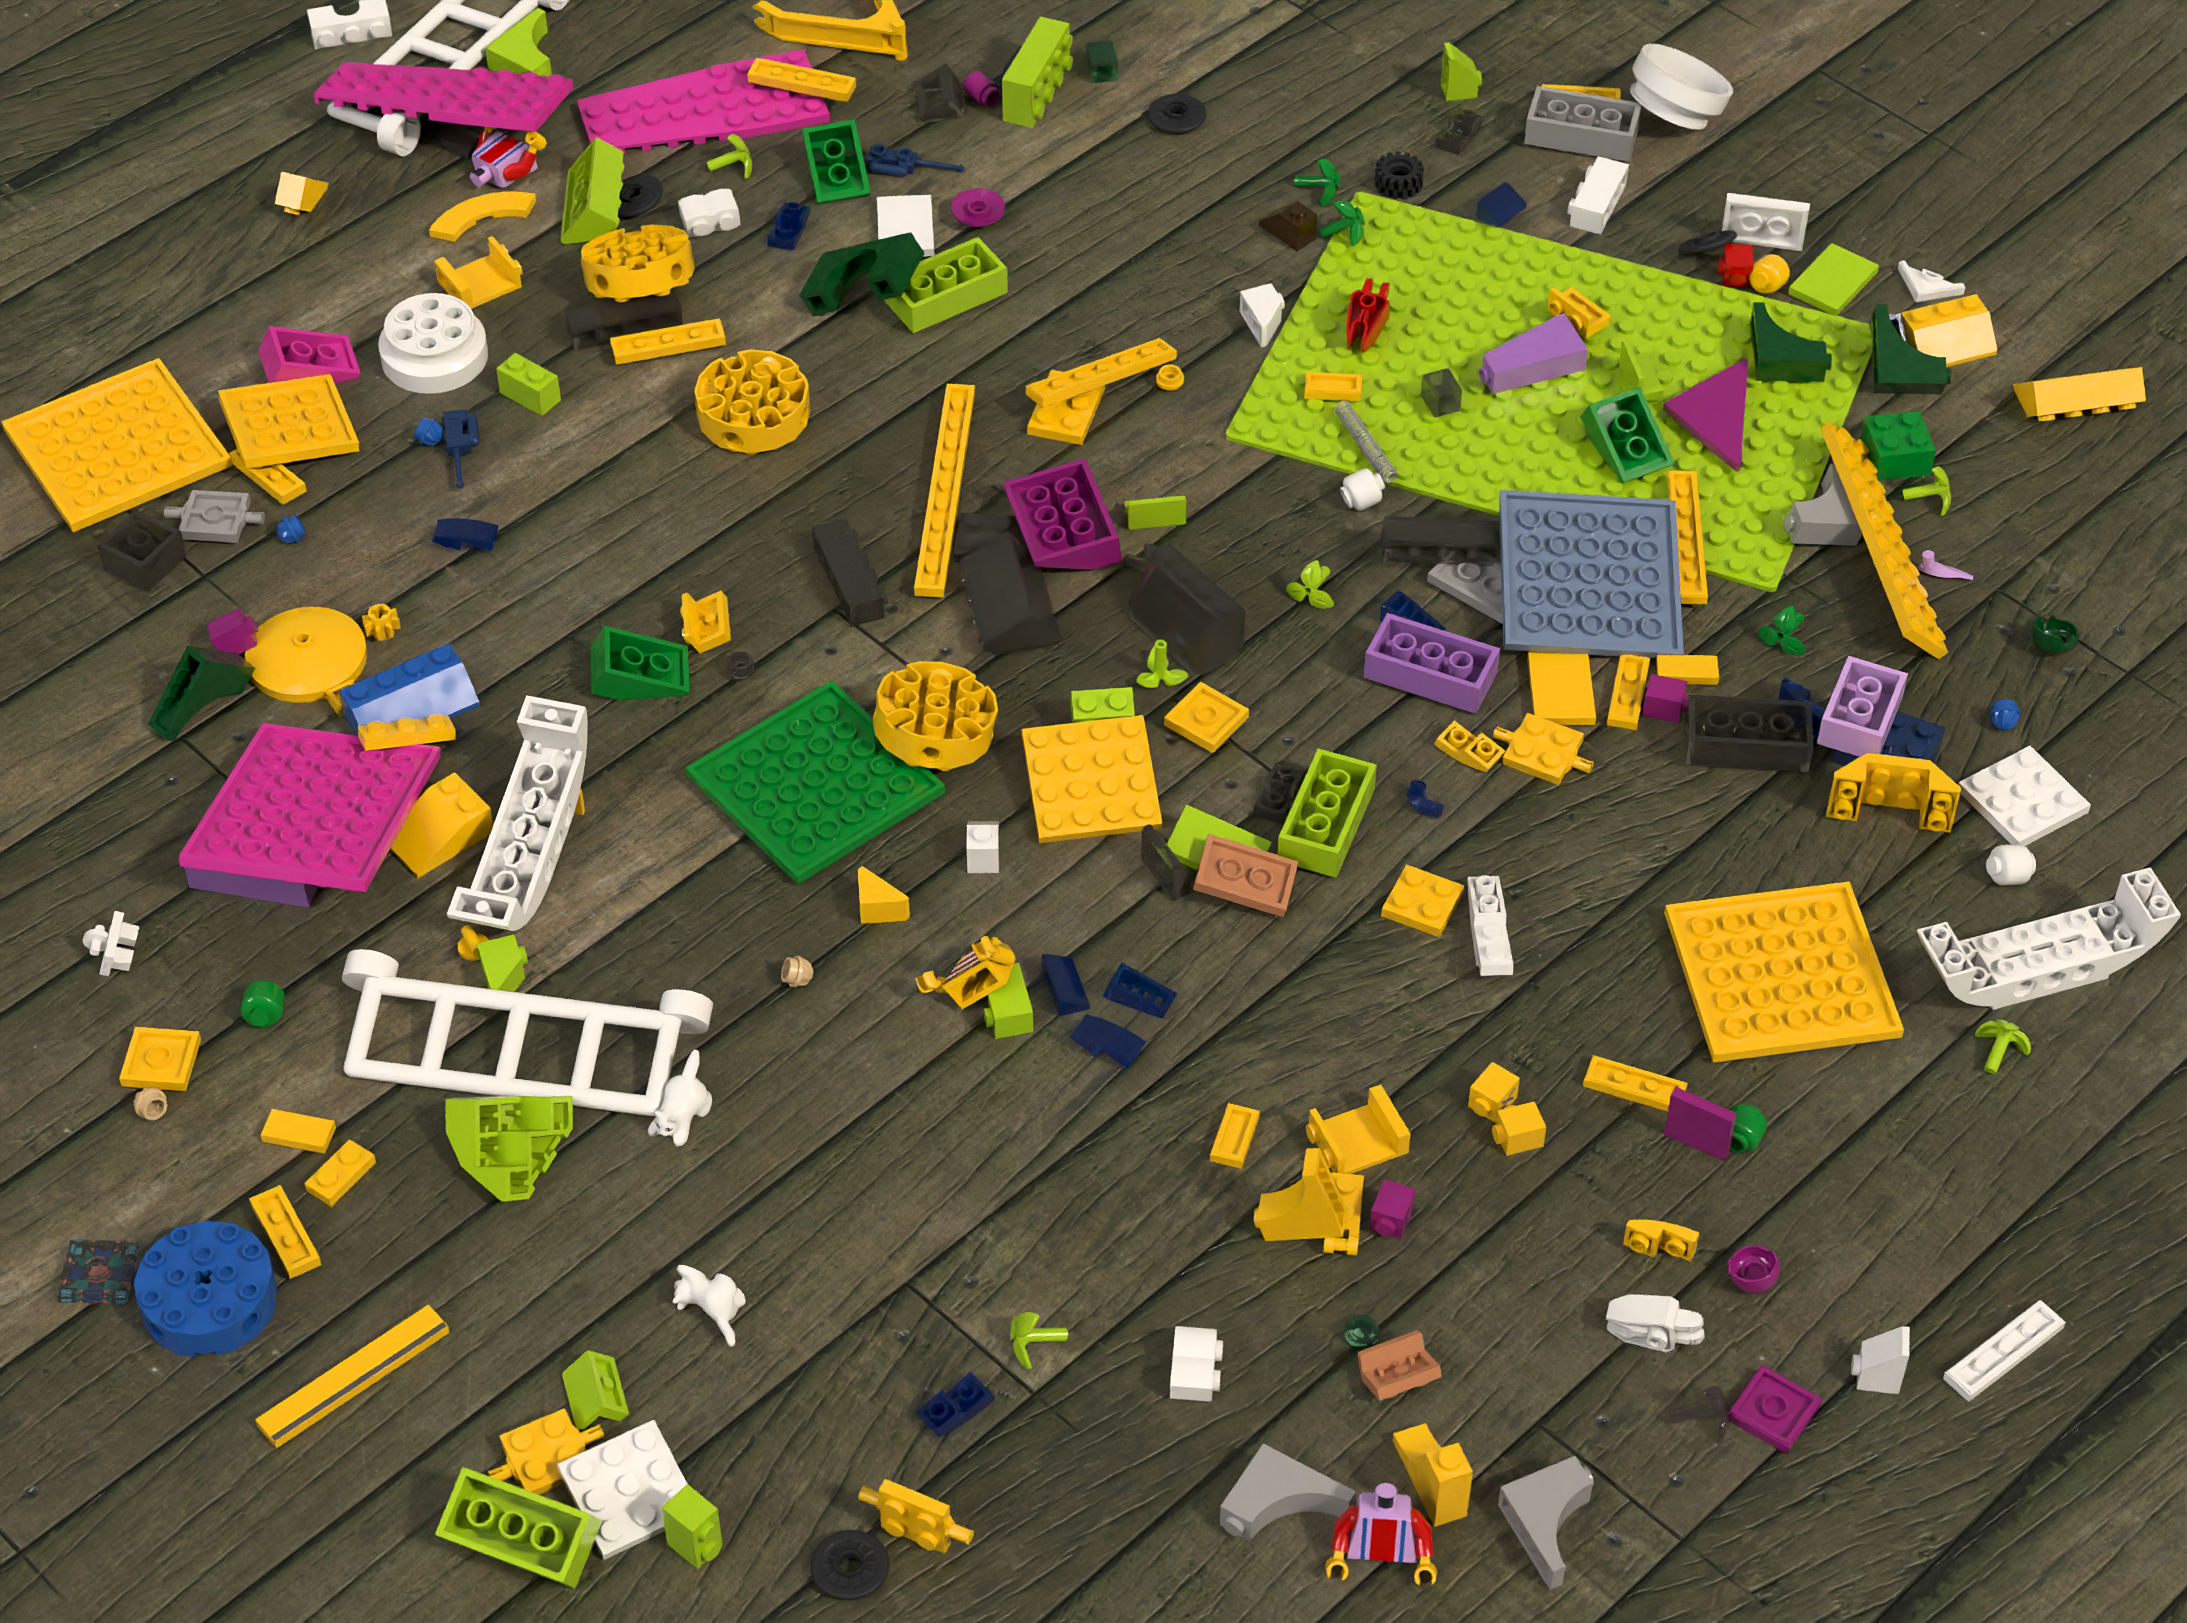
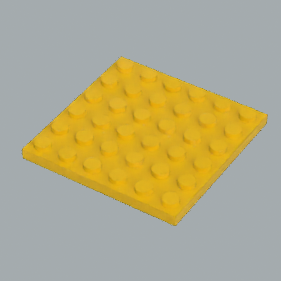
M159 358L2 421L5 433L72 532H76L233 466L230 455Z
M1850 881L1665 906L1664 914L1713 1063L1902 1038L1904 1028Z

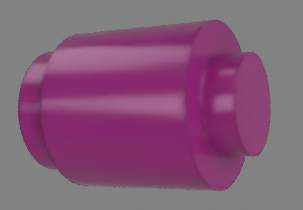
M975 71L965 78L964 92L981 106L990 108L999 102L1001 98L999 86L984 73Z

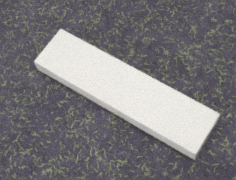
M2039 1300L1946 1371L1943 1379L1969 1402L2064 1328L2065 1321Z

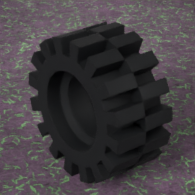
M1396 151V155L1390 152L1387 153V157L1381 156L1375 166V188H1378L1380 194L1384 192L1385 197L1393 195V199H1398V196H1402V199H1407V195L1414 197L1415 192L1419 193L1423 186V162L1421 160L1417 161L1418 157L1415 155L1410 157L1408 152H1405V155H1401V151Z

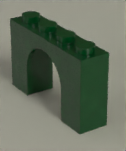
M908 232L824 252L799 296L813 316L833 312L838 307L847 289L866 274L868 276L865 280L879 301L902 296L924 255V251L913 234Z

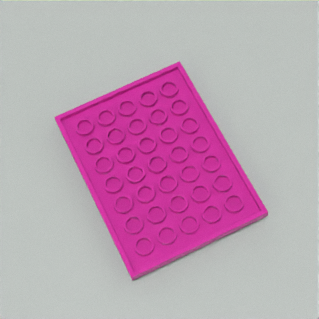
M262 723L179 855L180 866L195 870L224 872L229 875L239 874L254 876L258 879L268 878L288 883L311 884L322 888L332 887L346 889L351 892H366L441 757L440 747L417 744L365 751L356 735Z

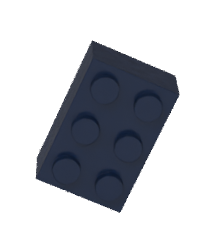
M1897 711L1880 754L1924 759L1934 763L1940 752L1945 727ZM1835 749L1832 762L1846 766L1859 758V756Z

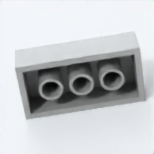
M1537 86L1527 117L1524 144L1630 162L1639 129L1642 105L1632 101Z

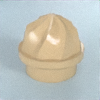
M801 956L787 957L782 966V982L789 983V986L793 988L807 985L813 977L811 963Z
M144 1087L142 1091L136 1093L134 1109L141 1118L156 1120L164 1115L167 1110V1101L165 1094L160 1089Z

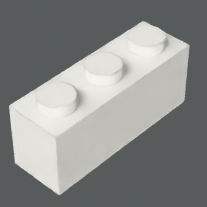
M1598 156L1594 165H1589L1585 175V182H1580L1576 199L1572 198L1568 206L1567 213L1571 215V227L1601 235L1626 187L1629 164Z

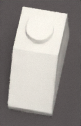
M1271 283L1240 291V313L1261 347L1267 346L1281 322V312L1284 309V299L1281 293L1276 292Z
M999 821L967 822V873H999Z
M1902 1326L1862 1341L1859 1355L1853 1354L1851 1363V1375L1857 1376L1858 1390L1899 1394L1909 1359V1327Z

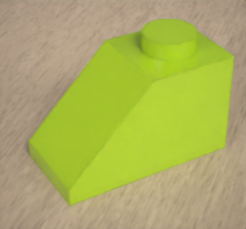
M1449 42L1444 43L1440 85L1446 101L1477 98L1478 87L1482 86L1480 70H1476L1472 59Z
M514 934L478 943L480 964L488 989L515 992L525 979L523 965L528 964L524 945L518 946Z
M1014 963L1007 983L988 994V1008L983 1009L986 1026L993 1028L995 1039L1033 1032V1010L1019 963Z

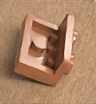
M1419 1330L1359 1351L1357 1354L1362 1382L1379 1401L1395 1397L1398 1393L1414 1387L1424 1386L1430 1381L1442 1377L1440 1365L1425 1350L1423 1335Z

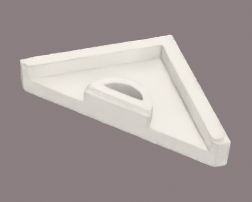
M1906 261L1899 262L1898 270L1915 302L1964 294L1965 285L1963 283L1953 284L1943 280L1941 275L1925 269L1919 271L1907 265Z

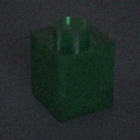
M1112 40L1086 43V64L1091 83L1118 81V60Z

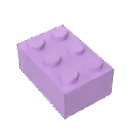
M1848 656L1823 715L1817 744L1859 757L1866 753L1880 754L1902 701L1908 673Z

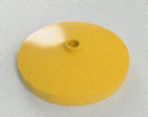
M324 607L295 608L273 616L258 627V632H256L257 646L245 651V660L255 667L250 678L253 684L272 698L294 703L326 699V690L351 679L355 681L364 669L367 660L365 637L359 625L346 614Z

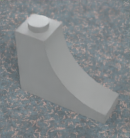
M1831 463L1821 483L1823 495L1809 501L1794 502L1789 513L1784 518V528L1788 531L1792 543L1856 546L1862 535L1835 464Z
M1262 1444L1220 1506V1525L1229 1534L1237 1537L1241 1536L1251 1541L1268 1523L1292 1513L1322 1512L1339 1517L1351 1505H1355L1356 1491Z
M1576 1456L1500 1487L1498 1506L1549 1590L1563 1585L1566 1567L1558 1550L1556 1535L1563 1522L1572 1512L1590 1502L1592 1486L1594 1485L1590 1470L1586 1466L1582 1467Z

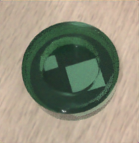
M1365 1315L1350 1318L1345 1325V1341L1351 1348L1359 1351L1375 1346L1379 1338L1377 1322Z

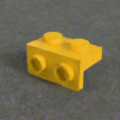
M1571 287L1563 293L1556 288L1549 290L1547 310L1553 316L1565 313L1576 332L1585 339L1610 325L1611 316Z
M722 591L696 602L688 592L682 594V607H680V613L684 621L682 635L688 645L692 644L701 654L731 640L728 601Z

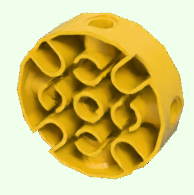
M642 225L641 231L625 233V228L610 231L595 237L585 244L581 250V265L585 285L588 290L594 293L596 298L612 297L616 302H625L630 300L631 297H643L651 294L655 296L667 295L670 293L671 288L688 284L689 278L692 277L695 269L688 234L685 230L673 226Z
M745 350L737 352L738 356L730 357L726 360H723L721 357L711 362L698 376L694 391L698 422L701 431L720 448L755 455L758 452L778 449L796 440L797 436L807 426L810 415L809 385L806 377L799 371V366L790 358L773 351Z
M927 661L907 664L906 669L896 673L891 671L881 681L876 693V709L872 718L875 736L887 751L902 759L909 766H922L949 771L952 768L973 763L988 751L993 739V727L998 714L995 693L989 686L984 687L983 684L976 681L975 674L962 667L944 662Z

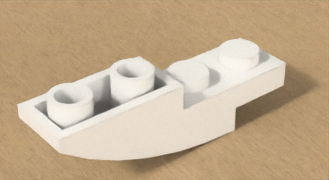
M1483 875L1468 877L1471 931L1476 966H1479L1480 975H1513V960L1506 929V910L1499 876Z

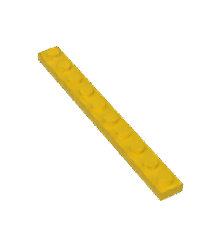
M946 385L914 586L915 596L944 598L975 398V385Z

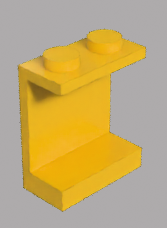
M493 236L488 238L490 255L454 269L445 257L434 260L437 282L448 295L464 301L471 309L522 287L520 275L523 272L519 262L516 259L513 260L509 256L506 247L503 244L500 245Z
M1382 1085L1369 1089L1368 1105L1329 1119L1322 1120L1316 1108L1309 1111V1124L1306 1125L1308 1138L1312 1144L1316 1143L1320 1148L1328 1168H1331L1333 1173L1352 1174L1409 1153L1410 1132Z

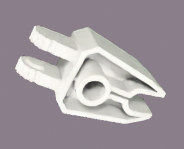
M1629 1294L1611 1300L1606 1315V1320L1608 1321L1607 1330L1626 1343L1669 1352L1674 1350L1675 1343L1697 1345L1701 1341L1703 1342L1702 1315L1699 1312L1679 1309V1301L1671 1296Z

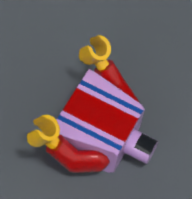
M485 127L484 131L480 133L476 150L472 154L475 171L470 174L471 181L477 187L490 182L503 188L521 178L527 177L529 173L538 168L536 163L538 155L536 151L542 150L546 146L545 138L535 131H529L525 138L528 143L526 144L499 131L492 134V130L497 129L495 127Z
M1382 1483L1376 1487L1375 1493L1364 1492L1360 1494L1356 1505H1351L1336 1520L1331 1550H1334V1554L1325 1564L1329 1578L1331 1568L1334 1565H1341L1343 1567L1341 1571L1342 1580L1347 1577L1348 1568L1344 1560V1553L1346 1552L1348 1553L1347 1559L1416 1563V1557H1419L1420 1564L1416 1568L1414 1577L1416 1583L1420 1585L1419 1573L1423 1570H1428L1432 1574V1584L1436 1581L1437 1570L1434 1564L1430 1563V1556H1433L1431 1526L1419 1510L1412 1508L1409 1496L1397 1495V1489L1394 1485Z

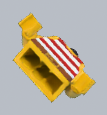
M984 936L981 938V942L971 945L972 950L961 957L948 977L935 978L934 972L928 971L923 973L922 976L915 977L922 994L933 990L938 993L949 994L964 1009L1007 983L1016 959L1015 954L1010 946L1002 943L998 938L992 937L989 939L988 936Z

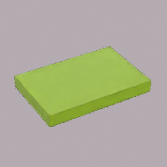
M1831 243L1789 287L1788 294L1824 312L1837 316L1878 273L1879 265Z
M1186 804L1162 855L1198 871L1208 834L1268 852L1272 842Z

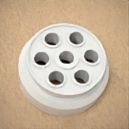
M1659 44L1644 45L1632 67L1637 80L1630 88L1632 96L1655 115L1685 128L1704 129L1707 125V118L1721 114L1733 94V88L1730 83L1716 70L1697 58L1668 46Z
M421 294L397 304L388 313L378 342L381 364L386 376L397 386L417 393H442L464 386L480 374L488 359L486 334L482 323L474 316L471 308L464 301L447 294Z

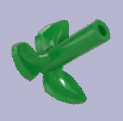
M1319 159L1317 162L1324 176H1296L1294 182L1297 187H1325L1326 189L1321 197L1319 206H1326L1335 198L1336 189L1339 190L1340 174L1339 170H1335L1334 165L1329 160Z
M1344 200L1334 202L1333 206L1344 218L1321 227L1320 233L1322 237L1326 238L1350 227V245H1357L1364 234L1362 225L1366 224L1362 211L1358 206L1354 208L1351 203Z
M1794 606L1787 607L1774 620L1777 630L1770 626H1763L1758 630L1759 638L1769 646H1773L1780 640L1781 649L1785 653L1794 656L1805 654L1803 643L1798 638L1790 636V634L1804 621V616L1799 612H1795Z

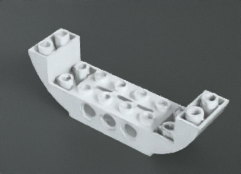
M2150 867L2122 875L2115 899L1961 941H1958L1948 922L1918 929L1917 933L1921 943L1954 996L1966 1003L1977 1006H1990L1994 1010L2108 979L2110 974L2127 966L2156 945L2171 930L2181 914Z

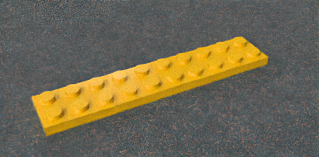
M1828 422L1820 428L1902 635L1937 659H1940L1948 653L1944 643L1945 635L1937 626L1935 621L1937 615L1927 602L1928 593L1918 580L1919 571L1912 564L1909 557L1911 555L1910 549L1901 538L1902 530L1900 526L1894 521L1892 516L1894 510L1885 499L1884 494L1886 490L1876 477L1878 471L1868 457L1869 449L1862 440L1852 438L1843 427L1838 428Z

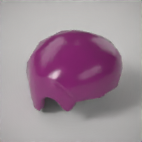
M1747 1245L1738 1249L1731 1259L1728 1260V1272L1731 1281L1736 1287L1745 1293L1759 1294L1770 1290L1776 1284L1780 1274V1265L1775 1251H1769L1762 1246Z

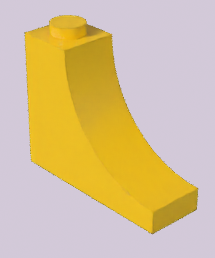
M1320 1148L1306 1149L1302 1178L1296 1184L1281 1191L1261 1194L1259 1208L1254 1210V1223L1256 1228H1260L1265 1241L1343 1237L1347 1208Z
M1426 1423L1393 1433V1443L1433 1526L1436 1527L1466 1517L1473 1471L1459 1443L1441 1448L1432 1436Z

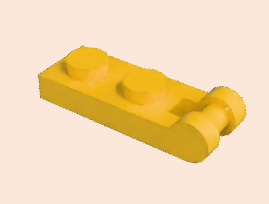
M1331 1172L1347 1208L1343 1237L1349 1238H1325L1323 1253L1334 1254V1251L1347 1252V1255L1357 1256L1364 1175Z

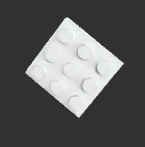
M2031 746L1960 781L1958 784L1961 787L1960 794L2011 845L2021 844L2026 846L2089 813L2091 806Z
M654 1420L557 1464L558 1471L577 1509L602 1520L594 1542L603 1560L664 1532L665 1527L661 1507L687 1484Z

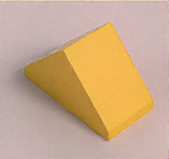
M861 866L858 869L861 924L898 922L909 919V897Z

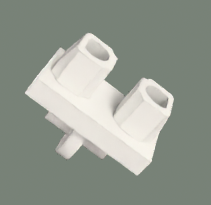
M114 911L109 933L105 932L104 926L97 925L95 929L86 931L83 936V944L90 949L91 955L97 956L100 951H104L100 975L109 976L111 968L129 971L134 950L117 947V943L134 947L139 926L122 922L124 916L122 912Z

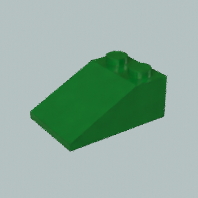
M855 119L802 129L806 159L818 205L871 195Z
M1640 387L1590 404L1581 415V420L1591 442L1622 484L1675 464Z
M603 626L591 646V692L595 695L616 700L688 696L690 693L688 646Z

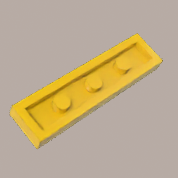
M756 58L747 74L748 82L843 102L849 101L856 88L855 77Z
M720 318L613 337L610 338L615 363L619 365L726 345V338Z

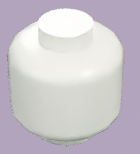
M1363 468L1344 478L1343 487L1340 488V492L1350 509L1354 507L1358 511H1363L1381 501V490L1385 488V485L1379 473L1373 475L1369 469Z
M2021 844L2000 845L1991 851L1986 861V869L1993 881L1998 885H2021L2027 883L2034 874L2036 860L2028 848Z

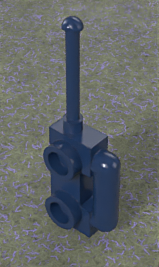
M882 144L871 146L866 158V168H869L870 172L897 177H905L907 174L913 175L916 166L921 167V165L957 170L959 172L964 170L962 164L953 165L925 161L918 158V153L913 152L909 148H901L899 150L888 149Z
M466 409L443 412V426L446 437H443L444 443H447V445H444L445 451L448 450V456H454L457 478L456 487L459 489L465 485L462 479L460 456L465 453H471V447H476L480 444L477 416L467 414Z

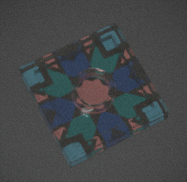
M70 1239L57 1293L59 1303L127 1304L139 1251L138 1242Z

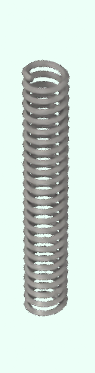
M1348 401L1338 403L1335 413L1372 467L1379 473L1383 482L1394 481L1398 473L1383 451H1381V448H1379V445H1377V442H1375V439H1373V436H1371L1359 416H1357V413H1355Z

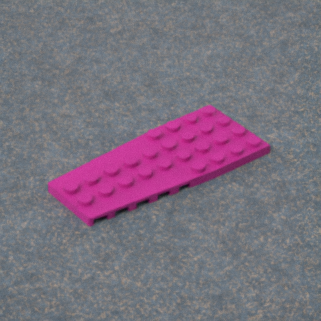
M804 49L760 57L761 59L812 69ZM756 58L724 65H714L711 68L577 100L578 111L589 145L597 137L624 151L623 154H625L626 148L642 147V152L651 151V145L667 143L668 148L679 147L678 141L693 140L694 145L706 143L705 138L719 136V141L728 140L727 137L731 134H735L740 138H749L829 123L830 114L823 97L748 82L747 74Z
M344 62L314 92L315 104L321 103L322 100L333 101L335 107L343 108L345 105L357 103L358 110L367 111L369 107L381 106V111L385 114H392L393 110L402 109L405 110L406 117L417 118L418 113L424 112L428 113L429 120L536 132L571 92L573 83L572 79L563 78L561 75L539 76L534 72L518 74L512 73L510 70H500L497 72L488 71L483 67L464 70Z

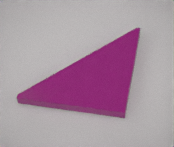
M1746 358L1664 402L1663 405L1664 412L1735 472L1740 471L1748 371V360Z

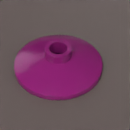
M982 188L969 189L961 192L953 199L951 212L953 217L962 224L983 227L991 225L1002 218L1005 213V202L994 191Z

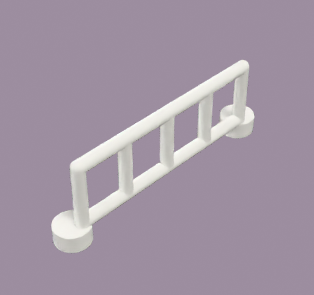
M441 0L373 64L396 65L412 50L453 64L448 69L471 70L486 56L485 47L529 15L538 5L560 10L569 0H521L502 18L460 5L465 0ZM446 17L488 30L466 52L425 38ZM333 101L328 105L327 112L331 117L376 132L378 144L383 150L400 156H406L414 150L418 143L421 131L419 118L424 112L418 113V117L413 118L406 117L405 110H393L392 114H385L383 117H379L351 107L354 103L345 105L343 108L335 107Z
M353 950L347 955L342 981L349 987L362 991L344 1063V1072L349 1077L492 1096L573 1095V1106L656 1116L654 1112L660 1111L664 1102V1091L669 1082L679 1033L702 1034L707 1032L713 1002L702 994L675 989L665 991L662 994L659 1010L400 978L396 977L399 964L392 957L372 950ZM381 995L436 1002L421 1066L366 1059ZM455 1004L510 1011L495 1076L440 1069ZM530 1014L584 1021L570 1086L515 1079ZM604 1023L659 1030L646 1095L590 1088Z

